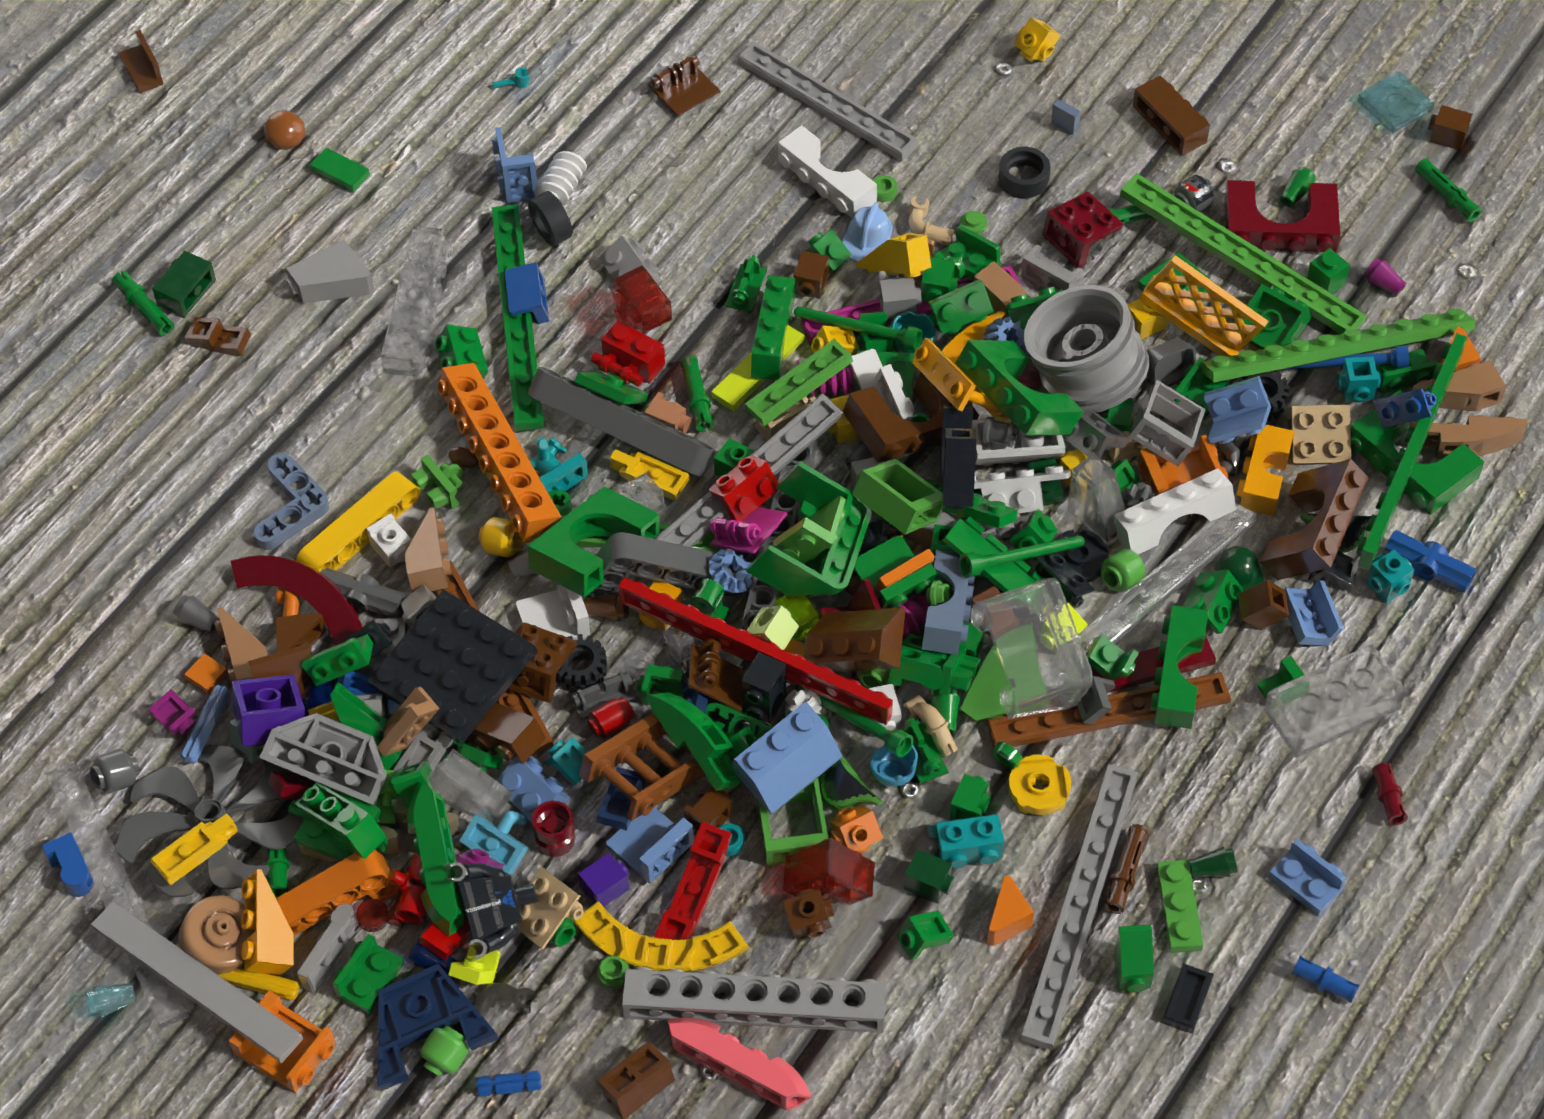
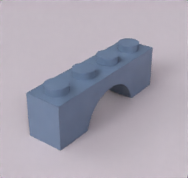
M936 549L934 569L937 574L933 581L940 580L942 583H947L950 587L951 597L944 604L928 607L922 650L958 655L960 643H966L969 625H963V623H969L971 606L965 605V603L971 604L974 586H968V584L974 585L975 576L966 578L962 575L959 569L960 555L956 552Z

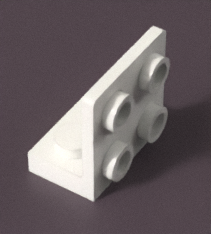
M556 585L557 590L516 601V608L522 623L526 622L565 637L572 635L573 640L578 639L577 634H583V638L588 635L590 636L589 615L582 597L561 585Z

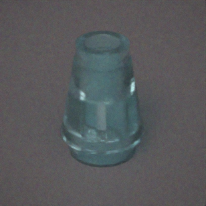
M131 983L92 987L91 991L85 992L91 1017L99 1015L102 1018L130 1003L136 1002Z

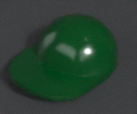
M1233 546L1227 548L1216 561L1215 571L1229 570L1243 588V592L1264 581L1258 558L1253 551L1245 547Z

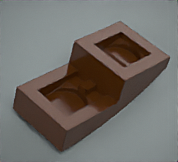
M195 317L184 338L186 342L207 350L241 356L251 337V333L247 327L223 326L219 318Z

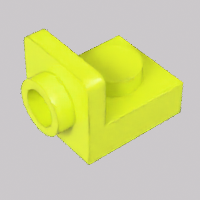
M469 946L464 962L451 963L448 975L476 985L493 983L501 953L495 950L485 954L475 962H470L468 959L476 956V950Z

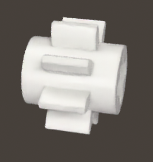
M809 689L800 690L799 692L793 690L785 699L787 703L785 705L786 717L805 701L816 713L821 714L819 711L822 709L820 707L822 702L818 695Z

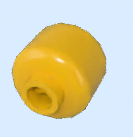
M492 517L487 520L479 531V541L481 542L482 549L487 554L509 558L520 551L524 544L519 533L514 531L512 520Z

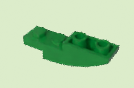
M669 692L649 694L645 698L652 708L653 714L659 719L666 730L670 741L674 743L676 748L689 747L692 757L699 763L706 774L708 782L716 791L736 788L742 782L731 769L732 762L727 756L734 746L716 723L703 711L687 700Z

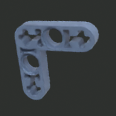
M277 453L270 457L267 467L273 481L292 501L255 526L254 537L256 543L265 550L278 547L324 516L329 510L328 497L325 491L291 456L285 453ZM279 465L283 468L286 467L288 475L286 476L281 468L276 467ZM296 481H304L306 483L300 490L291 488V485ZM311 495V498H312L316 503H319V502H320V504H319V505H316V504H314V503L310 504V500H309V497H308V496ZM295 514L299 516V520L295 523L289 524L284 522L288 515ZM267 532L269 535L273 534V536L268 537L267 535L263 536V534Z

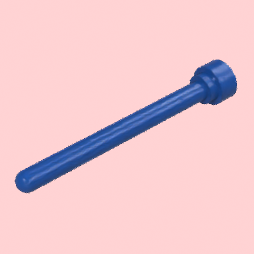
M1396 346V349H1391V352L1353 354L1284 369L1343 366L1345 358L1374 356L1375 365L1391 364V367L1397 366V369L1409 367L1408 346Z

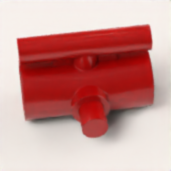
M415 855L411 864L407 866L404 874L394 869L389 876V880L397 884L399 889L389 919V923L392 925L400 926L402 921L412 925H419L424 921L426 910L420 894L427 887L423 885L419 871L420 868H423L421 856Z

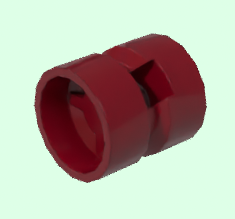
M554 800L546 801L537 806L532 815V824L536 846L539 851L549 857H559L570 852L576 840L570 808L566 804Z

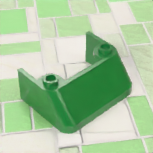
M800 461L777 484L776 489L801 503L798 509L800 521L805 517L810 519L814 513L838 496L845 498L846 501L843 508L845 509V515L838 524L836 531L838 538L830 549L826 548L814 560L810 559L805 564L769 545L747 567L746 572L789 596L838 594L849 584L872 511L852 495L853 492Z

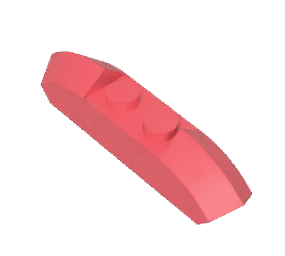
M689 1017L667 1019L670 1039L675 1051L785 1110L797 1108L811 1098L809 1089L799 1073L777 1056L770 1060L761 1050L757 1048L749 1049L743 1046L733 1035L719 1033L721 1026L713 1022Z

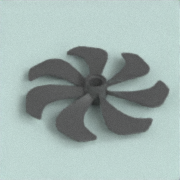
M212 744L204 746L198 760L209 764L212 770L214 781L212 799H205L200 802L191 781L179 768L163 767L134 784L130 796L131 803H135L150 795H162L179 802L195 815L188 816L154 811L135 814L123 823L116 851L126 862L132 864L135 861L140 846L149 839L167 833L191 830L201 822L204 824L210 821L214 823L226 813L231 815L254 806L281 799L268 783L272 771L291 773L290 770L264 760L265 775L252 791L225 810L221 803L244 765V756L241 751L235 748ZM290 813L285 818L273 822L234 823L238 829L236 833L265 848L280 850L290 846L295 841L294 837L303 823V818ZM227 845L208 858L210 879L216 887L221 889L241 888L243 881L256 869H261L264 876L270 870L268 865H247L240 862L230 852ZM150 863L148 877L152 884L169 897H184L194 894L193 889L187 884L184 877L170 886L154 868L152 863Z

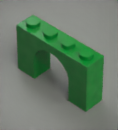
M967 341L955 364L1025 435H1070L1084 411L1067 394L1040 393L1019 383L1017 380L1031 358L1014 341Z
M1399 390L1393 395L1402 394L1403 392ZM1374 408L1351 425V448L1365 457L1374 469L1381 471L1388 478L1390 471H1397L1399 467L1395 465L1398 451L1394 447L1393 441L1408 431L1410 422L1382 428L1376 408ZM1462 444L1438 462L1431 464L1415 463L1403 492L1412 498L1418 507L1423 508L1431 515L1479 479L1484 461L1466 445Z
M604 486L528 545L529 569L585 598L604 582L603 559L575 544L588 537H610L621 532L655 539L660 534V514Z

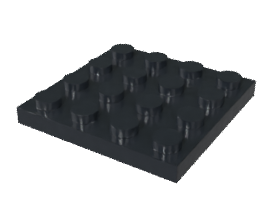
M443 589L369 677L367 682L370 687L400 706L415 688L422 687L440 708L429 720L428 724L462 745L538 650L532 643Z

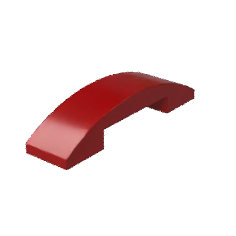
M703 821L701 822L690 849L692 854L671 905L662 916L654 936L655 938L672 940L691 939L719 876L730 843L731 832Z

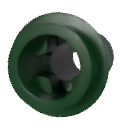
M1222 846L1197 858L1189 859L1193 878L1231 877V873L1238 872L1232 847L1225 849Z

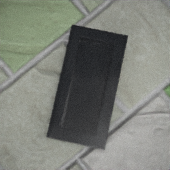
M1183 963L1162 1023L1193 1034L1214 974Z

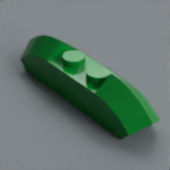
M418 782L410 799L407 825L408 834H416L417 836L414 838V847L418 856H421L423 868H420L419 871L423 885L427 887L420 895L423 906L432 922L444 934L450 936L461 929L467 919V913L459 883H447L445 879L454 878L455 871L451 867L444 868V866L456 862L444 797Z

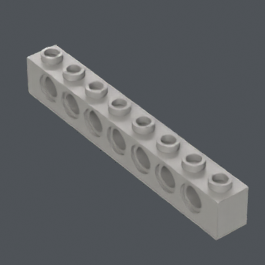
M637 967L634 970L626 969L622 1006L624 1019L667 1021V1019L689 1017L707 1020L715 1024L883 1033L886 983H879L872 979L855 982L846 981L838 977L818 980L810 976L782 978L776 974H766L762 977L749 976L743 972L725 975L708 970L700 971L699 973H688L680 969L653 971L647 967ZM657 989L665 991V993L660 996H653L650 994L652 991ZM688 991H693L697 993V995L692 998H687L683 996V994ZM719 993L730 995L727 999L723 1000L715 997ZM751 995L762 997L759 1001H750L747 998ZM786 996L795 999L791 1003H784L780 1001L781 998ZM822 998L827 1002L823 1005H817L812 1001ZM849 1000L858 1001L860 1004L854 1007H850L846 1005L845 1002Z

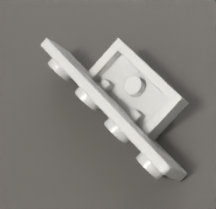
M875 349L853 355V362L850 366L861 390L874 386L894 414L904 420L911 421L914 416V407L910 398H906L903 393V382L900 374L897 371L894 372L891 364L883 367ZM914 452L902 455L897 460L912 455Z
M1051 466L1045 468V473L1034 474V469H1024L1016 471L1017 476L1005 477V472L987 474L988 479L976 480L975 475L974 489L981 488L983 499L1001 501L1011 508L1018 507L1019 513L1035 512L1037 509L1043 511L1041 481L1068 479L1071 473L1070 470H1063V466Z

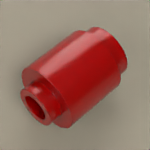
M622 696L619 699L613 698L589 712L590 719L587 720V723L595 736L600 735L605 739L629 725L630 720L635 717V714L629 702Z

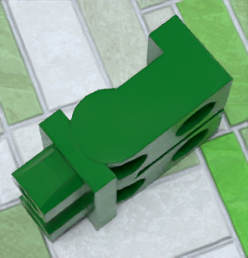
M911 633L908 634L902 642L900 668L890 670V684L901 686L906 679L922 683V685L931 690L940 688L939 693L948 695L953 688L964 691L969 689L972 678L975 679L979 671L980 658L966 655L967 646L959 645L958 655L922 650L923 637Z

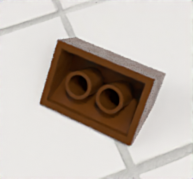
M890 608L826 612L806 633L803 657L817 666L828 667L833 672L899 669L906 609Z

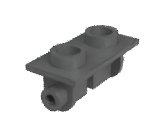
M619 672L617 676L583 690H576V693L569 695V698L580 719L584 720L589 717V712L613 698L619 699L623 696L627 701L637 698V695L631 686L632 679L628 672Z

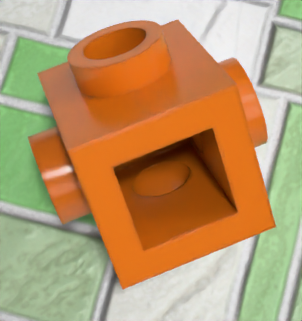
M863 805L842 809L837 813V817L829 820L832 828L829 834L834 846L850 855L862 854L870 848V845L884 839L873 811Z

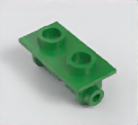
M751 255L744 260L743 264H740L725 307L747 312L753 311L767 273V269L760 268L759 259L756 256Z
M915 718L906 720L903 731L913 737V745L918 753L915 774L920 784L949 774L930 734H927L925 731L926 726L924 723L916 721Z

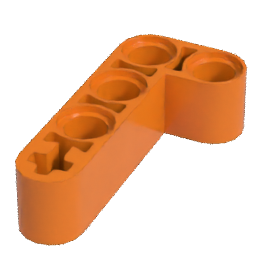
M374 850L365 860L356 854H352L279 896L276 900L293 932V936L329 917L341 903L351 904L365 895H369L376 901H383L395 896L399 889L397 884L389 880V876L393 871L389 861Z

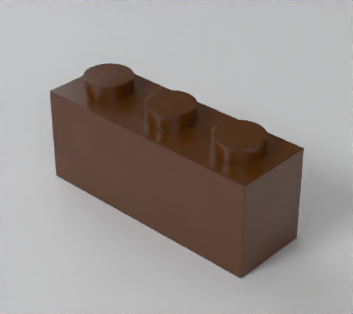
M1161 75L1135 88L1133 108L1181 156L1207 143L1210 128L1207 119L1201 116L1192 107L1191 103L1184 99L1175 90L1174 86L1168 83Z
M495 703L465 742L477 745L484 752H494L506 761L511 759L524 764L546 737L535 717Z

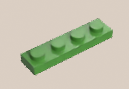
M833 339L745 403L747 412L763 426L767 425L853 362L852 354Z

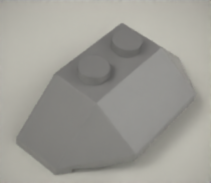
M317 713L273 728L259 757L372 805L375 804L387 777L373 736Z

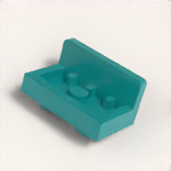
M997 814L937 824L940 842L938 857L952 863V869L962 868L967 864L978 862L991 864L998 859H1003L1005 841Z

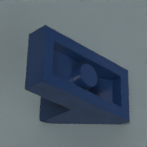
M617 767L616 771L640 792L645 789L646 780L637 772ZM610 783L597 813V823L627 831L631 822L627 818L631 800L612 783Z

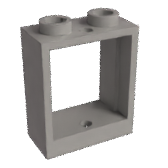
M1156 380L1141 400L1129 437L1178 467L1194 446L1206 409ZM1150 410H1154L1183 428L1182 433L1151 415Z

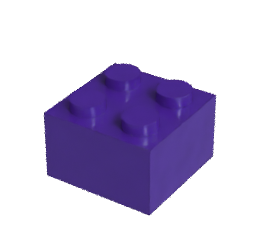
M294 674L232 681L233 713L243 747H258L266 744L273 728L305 717L304 705Z

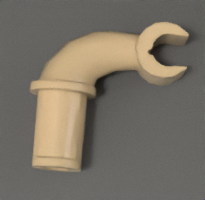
M914 196L911 199L909 210V225L912 233L927 235V239L934 240L935 243L945 246L950 245L954 229L931 225L929 221L927 223L924 222L923 218L928 213L929 200L926 198L925 204L920 206L916 203L917 196Z
M919 695L903 704L912 713L908 716L909 718H915L916 720L921 718L927 727L925 731L927 734H931L941 757L950 755V750L952 752L958 750L947 727L949 724L948 720L944 719L936 708L927 704Z

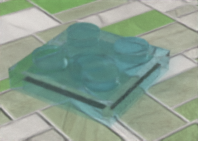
M1400 71L1363 91L1358 96V102L1392 134L1432 112L1435 104Z

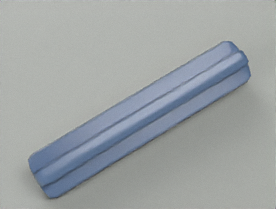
M214 686L180 753V757L185 763L195 764L230 697L227 687Z

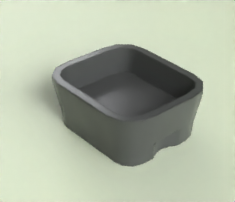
M1176 337L1150 349L1147 352L1149 356L1147 376L1152 384L1158 380L1168 387L1182 381L1187 367L1190 364L1194 365L1196 363L1195 347Z

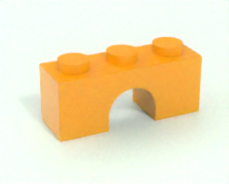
M1265 425L1261 432L1251 435L1248 450L1253 451L1252 457L1246 456L1242 473L1247 474L1246 480L1240 479L1236 496L1242 497L1240 509L1274 516L1283 476L1271 474L1266 469H1286L1294 431Z

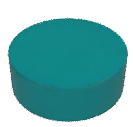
M731 823L719 826L718 828L732 833L726 856H734L740 853L745 845L743 830Z

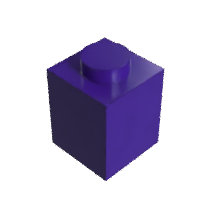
M607 853L578 873L580 889L593 904L599 901L604 907L629 890L628 876L630 873L628 868L621 860L616 861L610 853Z

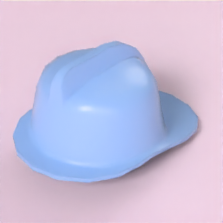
M874 202L873 206L858 209L850 221L843 238V244L852 254L849 257L851 260L860 261L891 237L892 223L886 213L879 208L878 203Z

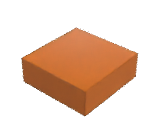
M204 653L184 675L187 681L209 695L214 686L218 685L228 675V670L225 666Z

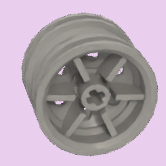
M1082 285L1066 289L1044 301L1027 322L1024 331V343L1034 366L1040 371V378L1047 394H1067L1081 409L1101 412L1115 407L1128 399L1139 389L1146 378L1149 369V356L1140 334L1135 330V322L1126 300L1117 291L1109 287Z

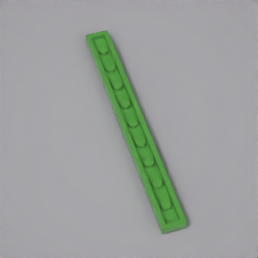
M1138 173L1121 189L1120 197L1259 284H1264L1269 288L1270 286H1275L1285 293V297L1293 301L1295 299L1303 301L1308 305L1312 317L1339 334H1343L1344 331L1350 329L1359 330L1365 323L1367 316Z
M1450 309L1447 313L1425 314L1418 319H1400L1393 324H1375L1368 329H1350L1344 331L1343 334L1333 336L1320 335L1318 339L1308 341L1295 340L1288 345H1270L1263 350H1245L1239 352L1238 355L1228 357L1215 356L1212 360L1202 362V373L1214 383L1453 335L1457 326L1462 327L1465 332L1475 330V319L1461 309Z

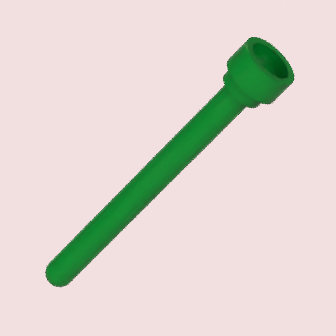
M801 306L794 309L796 317L896 340L901 345H904L906 349L916 351L922 341L923 332L920 328L909 326L899 330Z
M1074 536L985 556L976 552L962 554L959 558V569L964 577H974L980 575L987 567L1079 548L1084 545L1085 540L1082 536Z
M798 684L796 686L798 692L806 689ZM817 694L823 707L883 740L889 752L898 757H904L913 746L912 735L903 730L890 731L866 716Z

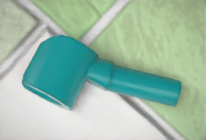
M525 67L517 68L515 70V77L492 82L493 87L499 88L515 85L521 89L526 88L530 78L528 76V69Z

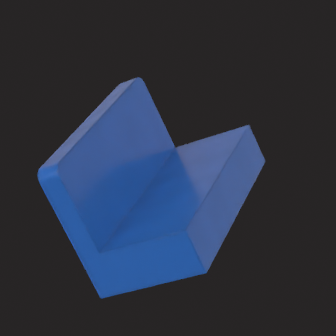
M537 262L505 270L508 306L511 316L533 311L539 324L549 322L545 279Z

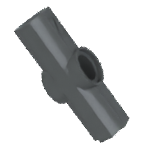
M327 567L321 570L320 573L328 577L339 587L343 596L356 612L365 613L367 610L391 618L402 617L404 610L401 602L407 598V594L381 586L373 577L361 573L354 577Z

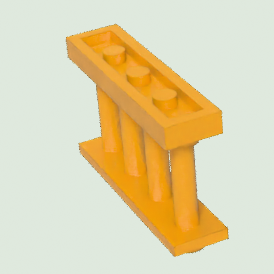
M924 338L921 346L915 351L912 363L957 410L963 411L969 401L984 407L999 422H1012L955 364V361L950 360L930 339Z

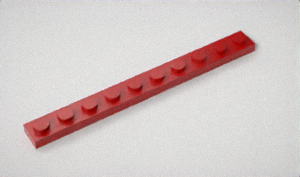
M624 577L618 585L620 603L704 642L709 638H715L720 643L722 650L750 663L753 662L758 652L786 663L787 680L884 725H887L892 717L893 700L880 691L874 692L861 686L854 679H846L835 674L828 667L817 666L799 654H791L780 649L773 642H765L758 639L747 630L734 628L721 618L710 617L692 605H684L674 600L666 593H658L649 589L640 581H632Z

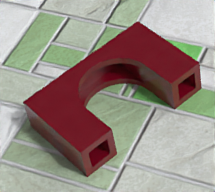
M1227 180L1224 196L1226 229L1263 250L1325 252L1331 248L1334 252H1337L1341 235L1337 184L1310 183L1306 198L1307 216L1295 223L1280 224L1268 220L1259 212L1256 206L1255 181Z

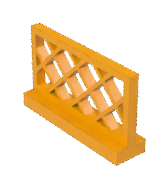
M1176 255L1157 275H1154L1149 280L1138 298L1218 356L1228 357L1237 355L1268 322ZM1173 267L1182 272L1184 276H1176ZM1179 284L1188 285L1190 291L1181 290ZM1197 286L1203 287L1208 293L1198 292ZM1202 301H1211L1213 307L1203 306ZM1220 302L1227 304L1231 309L1221 308ZM1225 317L1234 318L1236 324L1227 323ZM1243 319H1248L1256 326L1245 325Z

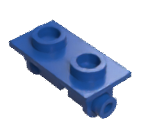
M1422 388L1377 399L1373 402L1382 428L1431 417L1430 409L1437 403V398L1434 393L1424 392Z

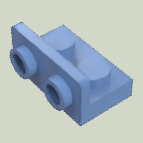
M1298 839L1292 842L1290 851L1272 868L1268 878L1317 916L1342 892L1346 876L1338 866L1325 861L1312 846L1303 844Z

